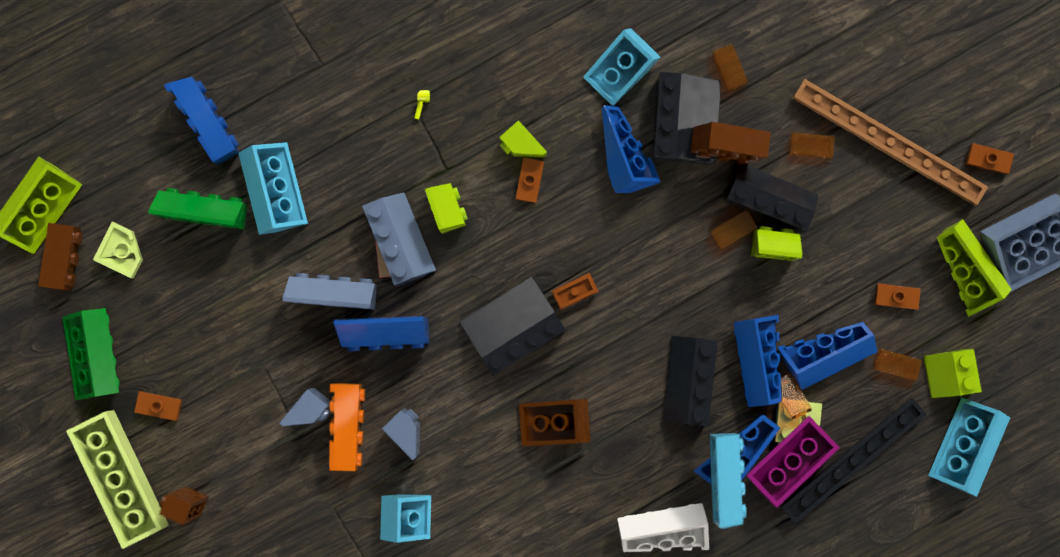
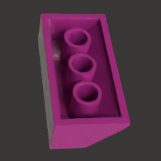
M808 416L746 476L773 506L778 507L840 447Z

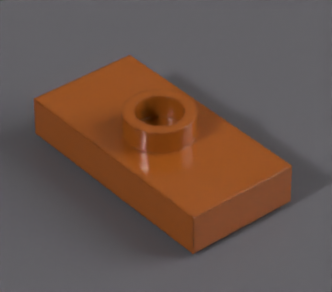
M972 143L970 144L966 165L1008 175L1014 154Z
M523 157L516 200L537 203L544 161Z
M587 273L551 292L559 309L562 310L599 291L590 273Z
M878 283L876 284L874 305L918 310L921 289Z
M139 391L134 412L178 421L182 399Z

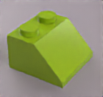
M451 183L425 189L437 226L442 234L466 226L464 220L468 218L464 207L460 208L457 200L461 198L457 187L452 188Z
M761 226L760 230L753 231L751 257L788 261L802 258L800 234H794V230L781 229V232L772 231V227Z
M962 349L923 356L931 398L982 392L974 349Z

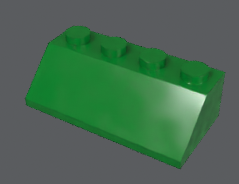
M166 188V191H158L148 214L165 219L244 230L248 205L243 203L241 198L229 197V200H222L220 195L208 194V197H201L199 192L187 191V194H180L178 189Z
M106 308L84 310L63 316L75 401L119 393V379L116 376L115 370L116 359L112 351L113 339L109 332V316L106 313Z

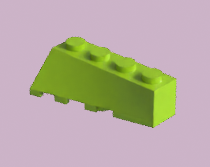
M963 219L946 228L937 237L946 262L950 264L952 269L951 275L953 280H956L960 289L959 295L961 300H964L967 307L968 317L1003 300L1010 293L1011 287Z

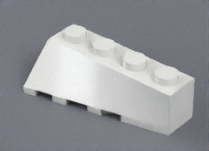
M702 503L617 518L623 552L651 551L653 548L671 551L672 547H682L683 550L701 547L702 550H709L708 522Z

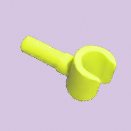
M421 90L418 92V103L414 118H420L423 102H430V91Z

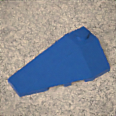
M603 106L602 117L608 175L615 193H631L660 183L654 163L650 157H645L640 149L643 145L640 141H636L630 133L632 128L620 108L616 106Z

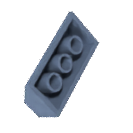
M405 193L383 197L362 206L395 286L398 287L436 271Z
M296 273L295 277L289 276L283 295V301L290 303L375 310L377 284H372V279L359 278V282H351L349 277H338V280H330V276L317 275V279L308 278L309 274Z

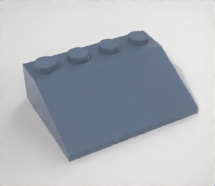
M1053 194L980 231L986 252L1011 287V291L1060 267V196L1057 194Z

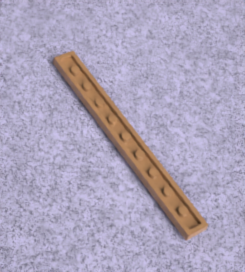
M806 79L802 81L793 97L794 100L974 206L979 204L988 186Z

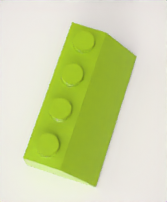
M38 157L0 211V237L34 254L46 238L48 223L55 224L82 184L58 167Z

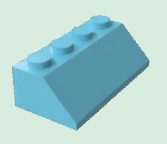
M287 142L251 145L239 152L259 235L308 224Z
M961 398L928 476L977 497L1010 417L996 409Z
M736 433L709 434L713 522L719 528L743 524V518H746L745 504L742 505V496H745V484L741 482V474H744V462L740 460V451H743V439L739 438V434Z

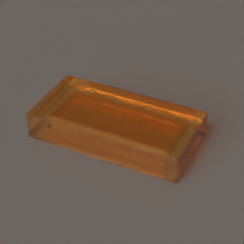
M733 44L712 52L727 91L748 83Z
M792 132L789 154L833 158L835 137Z
M748 210L710 231L720 250L758 227Z
M879 349L874 369L917 381L922 360Z
M790 373L782 377L781 402L791 419L793 420L812 411L810 404L792 374Z

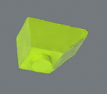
M519 120L499 137L501 141L500 147L506 154L511 152L513 156L544 158L547 155V151Z

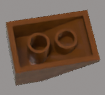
M587 399L519 404L522 446L591 442Z

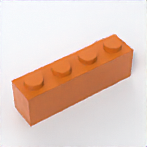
M333 383L330 384V392H334L332 401H330V411L334 414V418L330 422V435L334 436V438L330 440L329 470L356 471L358 466H362V453H359V444H363V432H360V423H364V410H361V401H365V389H362V384Z

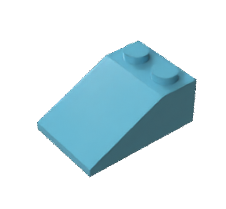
M631 28L625 29L583 78L614 106L648 73L661 57Z

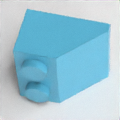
M398 494L381 496V540L398 543L430 539L431 495Z

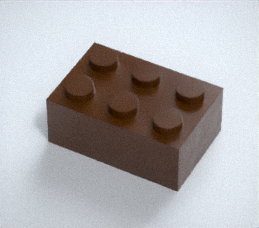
M718 122L705 123L693 127L691 153H697L700 158H711V156L717 157L718 161L729 162L730 159L737 160L736 163L741 165H749V162L758 163L760 159L768 158L771 132Z

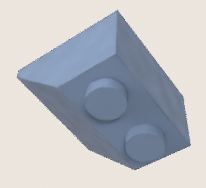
M316 388L307 389L280 424L282 426L322 422L331 415L330 400Z
M404 408L382 429L413 460L420 454V423L417 421L419 416L412 409L407 410Z

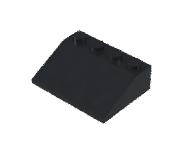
M659 73L652 160L715 165L716 157L700 158L697 153H691L693 127L709 122H718L721 81L682 73Z
M532 277L460 321L492 376L566 331Z

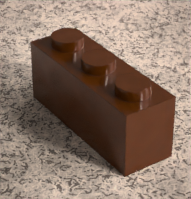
M48 223L39 287L71 291L76 281L74 270L79 262L77 251L78 245L82 242L81 228Z
M183 487L163 496L159 504L161 508L159 515L184 525L201 516L209 496L191 488Z

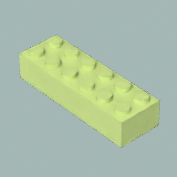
M114 410L105 411L67 430V434L122 549L169 526L166 518L159 515L161 510L159 503Z

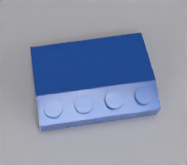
M426 317L334 320V326L341 347H347V351H360L361 346H369V350H382L383 345H390V349H403L405 344H411L412 348H424V344L429 343V323Z

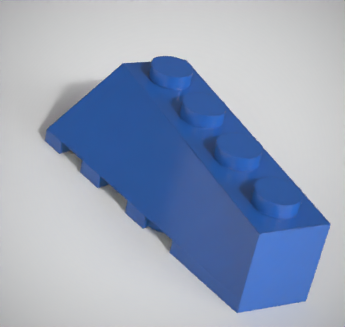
M189 77L164 85L167 92L176 96L177 100L174 103L184 115H188L187 123L195 133L198 132L199 136L197 138L213 163L219 165L239 153L237 149L238 141L233 134H228L226 121L222 116L218 117L215 112L218 108L211 98L208 99L205 92L207 90L200 80L197 82L193 77Z
M779 315L733 322L748 407L781 402V374L777 372L780 354L776 353V342L780 341L775 325V323L779 322Z
M864 322L837 329L835 333L825 335L824 333L816 335V339L804 342L803 339L795 341V345L785 347V345L777 347L790 375L801 390L878 352L874 334Z
M758 413L752 423L739 433V438L743 439V451H740V460L744 462V474H741V481L780 429L778 425L763 414ZM708 458L694 472L712 485L711 459Z

